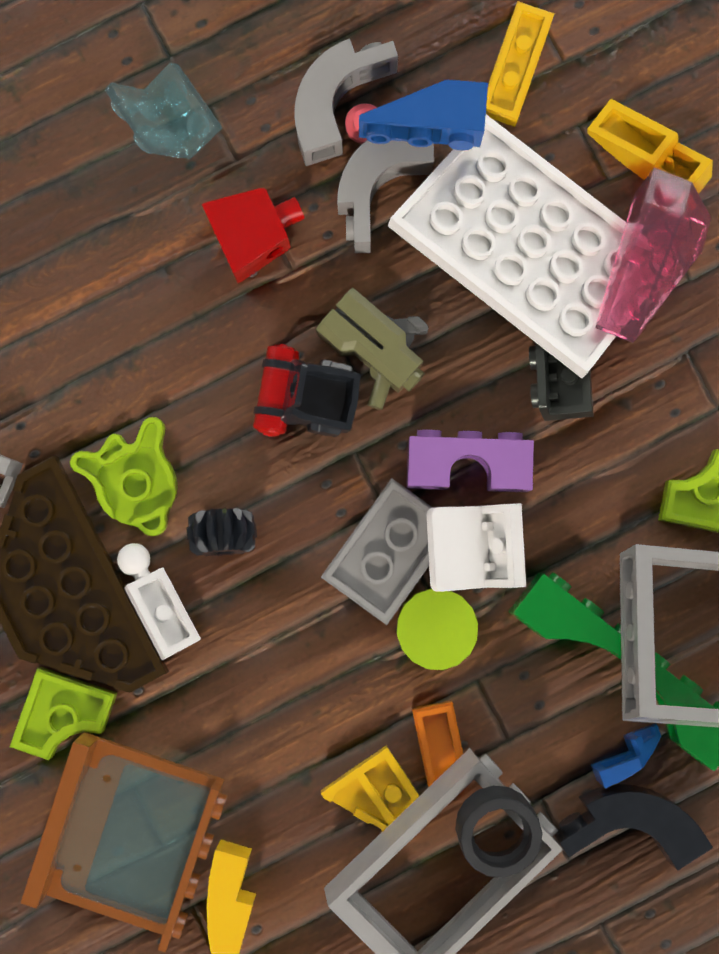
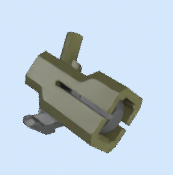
M352 287L336 304L337 309H332L316 328V333L318 337L339 355H354L370 368V375L375 380L367 405L383 410L390 387L397 393L403 388L410 392L424 376L425 373L420 370L423 360L410 350L409 347L414 340V335H426L429 327L419 316H409L406 319H393L386 316Z

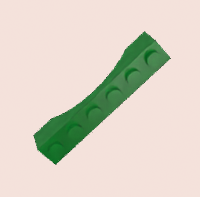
M554 572L549 577L544 573H537L508 611L542 638L569 639L590 643L607 650L621 659V625L617 623L614 628L601 619L605 612L587 598H584L582 602L568 593L572 586ZM655 652L656 701L658 705L719 709L718 701L711 705L700 696L704 690L685 675L678 679L667 671L671 664ZM666 724L670 740L702 765L715 772L719 766L718 727Z

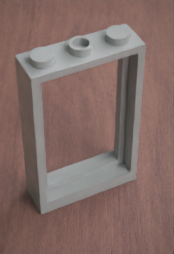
M469 748L324 887L328 907L375 954H456L563 850L553 837L558 832L557 828L540 811L537 816L543 835L540 851L534 861L520 873L507 877H494L419 951L358 892L474 779L482 788L493 785L505 786L499 779L503 774L502 770L487 754L479 758ZM514 783L509 786L521 793L529 803L531 802ZM503 809L523 830V823L518 814L512 810Z

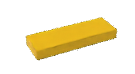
M517 1L488 84L486 114L493 120L516 126L555 13Z

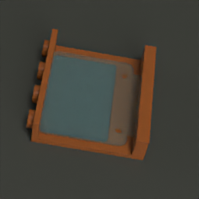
M84 732L72 744L21 904L37 909L44 898L49 896L161 934L162 938L158 950L166 953L172 937L180 939L184 930L188 913L182 912V908L186 898L193 900L202 874L194 871L198 859L206 860L215 835L208 833L212 818L220 820L228 796L221 793L225 779Z

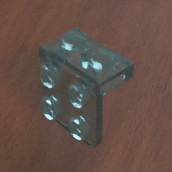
M170 62L145 89L113 82L105 88L106 93L112 100L110 103L112 109L120 118L128 123L135 133L133 135L135 142L146 153L192 159L223 128L178 64Z

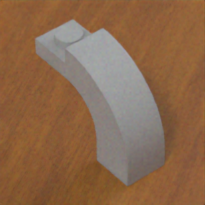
M349 38L330 47L309 67L300 83L295 101L296 132L305 166L343 155L342 139L334 118L336 106L343 95L352 88L397 73L398 54L393 41L384 44L381 42L370 43L364 46L360 52L355 53Z
M366 140L351 156L340 179L337 205L338 215H354L346 216V241L354 240L355 253H370V206L378 189L389 180L399 176L430 175L434 164V144L428 147H415L408 144L407 141L391 140L386 144H375Z

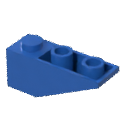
M446 79L359 115V138H366L369 142L375 144H386L391 140L407 141L408 144L415 147L445 144L449 145L452 149L461 151L480 147L485 131L488 83Z

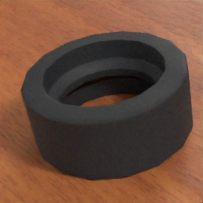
M493 785L479 789L465 799L457 813L455 830L463 855L475 870L487 876L507 877L520 873L534 861L540 851L543 833L539 818L526 798L510 787ZM498 809L516 812L521 818L524 828L523 833L514 845L509 849L499 852H487L478 847L473 837V831L479 819L488 812Z

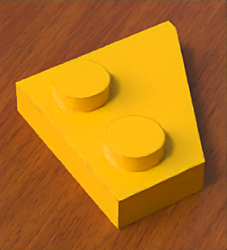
M387 745L321 790V795L325 800L333 801L352 812L353 816L367 824L371 823L380 828L382 832L420 796Z

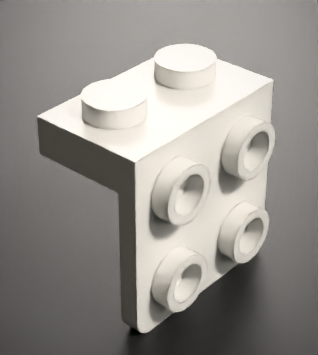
M521 503L435 507L427 511L430 586L433 591L526 587Z

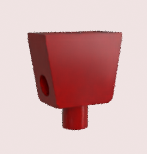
M257 188L202 204L237 283L244 281L287 252L291 246L285 228L305 219L296 197L274 206L266 188Z

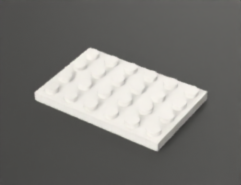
M487 114L481 146L463 151L453 149L396 211L388 223L389 228L580 378H583L590 371L675 261Z

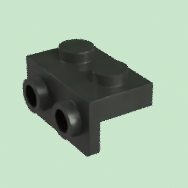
M536 342L535 346H529L531 370H537V383L531 384L530 387L531 402L533 408H539L544 421L593 417L591 369L583 378H580Z

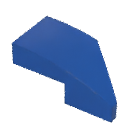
M656 723L623 735L629 751L591 764L596 780L604 788L625 780L646 765L661 738V733Z

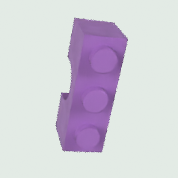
M417 430V436H409L407 488L447 490L450 487L452 465L461 459H473L479 462L486 471L487 491L529 492L533 490L534 440H523L522 433L502 432L498 433V439H482V432L459 431L458 438L441 437L442 431Z

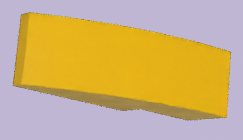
M613 99L608 101L587 128L588 134L624 166L686 207L691 205L712 177V159L679 143L677 132Z
M220 840L215 849L208 884L207 930L211 954L240 953L256 893L241 889L252 848L225 840Z

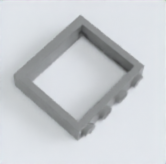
M635 544L620 553L623 721L719 728V709L656 705L652 565L719 571V552Z

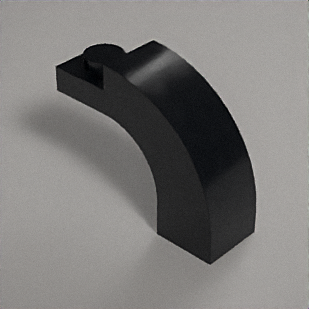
M615 784L607 788L599 787L579 796L587 811L582 815L580 812H576L564 818L559 823L560 829L554 835L570 858L611 831L623 828L641 830L652 836L666 860L677 871L713 848L699 825L671 800L651 789L629 784Z

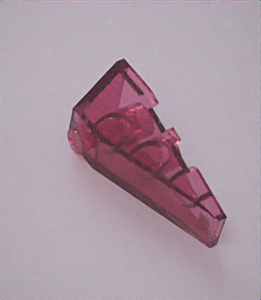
M654 167L635 192L595 325L596 329L633 343L703 251L711 216L692 182Z

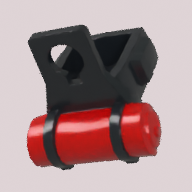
M285 344L268 346L266 358L263 359L262 363L264 369L258 402L253 412L255 415L253 429L263 433L265 436H280V434H285L287 424H300L307 426L308 432L324 436L337 437L340 433H348L352 428L358 404L361 374L353 372L352 366L332 362L331 360H321L319 364L305 363L299 360L300 353L295 348Z

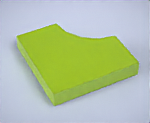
M719 449L712 451L707 465L696 476L686 480H667L665 482L658 520L719 533Z
M43 667L37 668L10 747L50 760L59 745L70 736L83 732L103 733L117 693Z

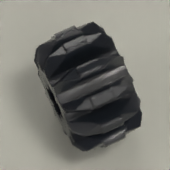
M222 508L200 510L188 517L186 533L189 549L198 556L244 554L255 548L257 528L252 512L247 509Z

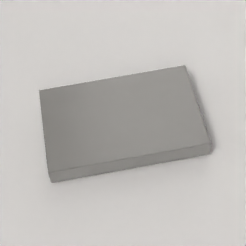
M391 479L321 578L387 625L429 567L427 511L433 507L394 479Z

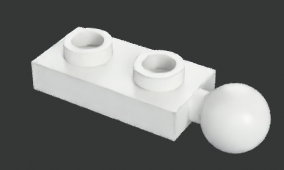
M137 543L124 546L119 551L117 563L122 572L133 576L135 579L134 582L126 585L124 590L161 660L201 640L164 568L162 567L150 573L148 569L150 565L148 550L143 545Z

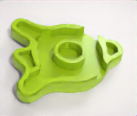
M149 417L143 421L136 441L132 444H127L125 439L119 434H111L98 452L79 451L74 453L70 459L71 468L85 476L94 486L97 500L104 512L123 524L139 528L147 536H158L166 530L168 513L175 501L178 489L175 471L163 450L165 424L157 417Z

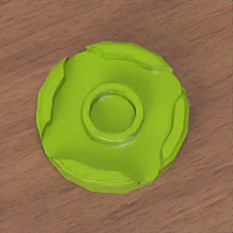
M430 588L418 592L403 605L398 616L397 637L403 652L412 662L426 669L445 670L459 665L471 654L477 641L478 622L474 610L462 596L452 591L436 592Z

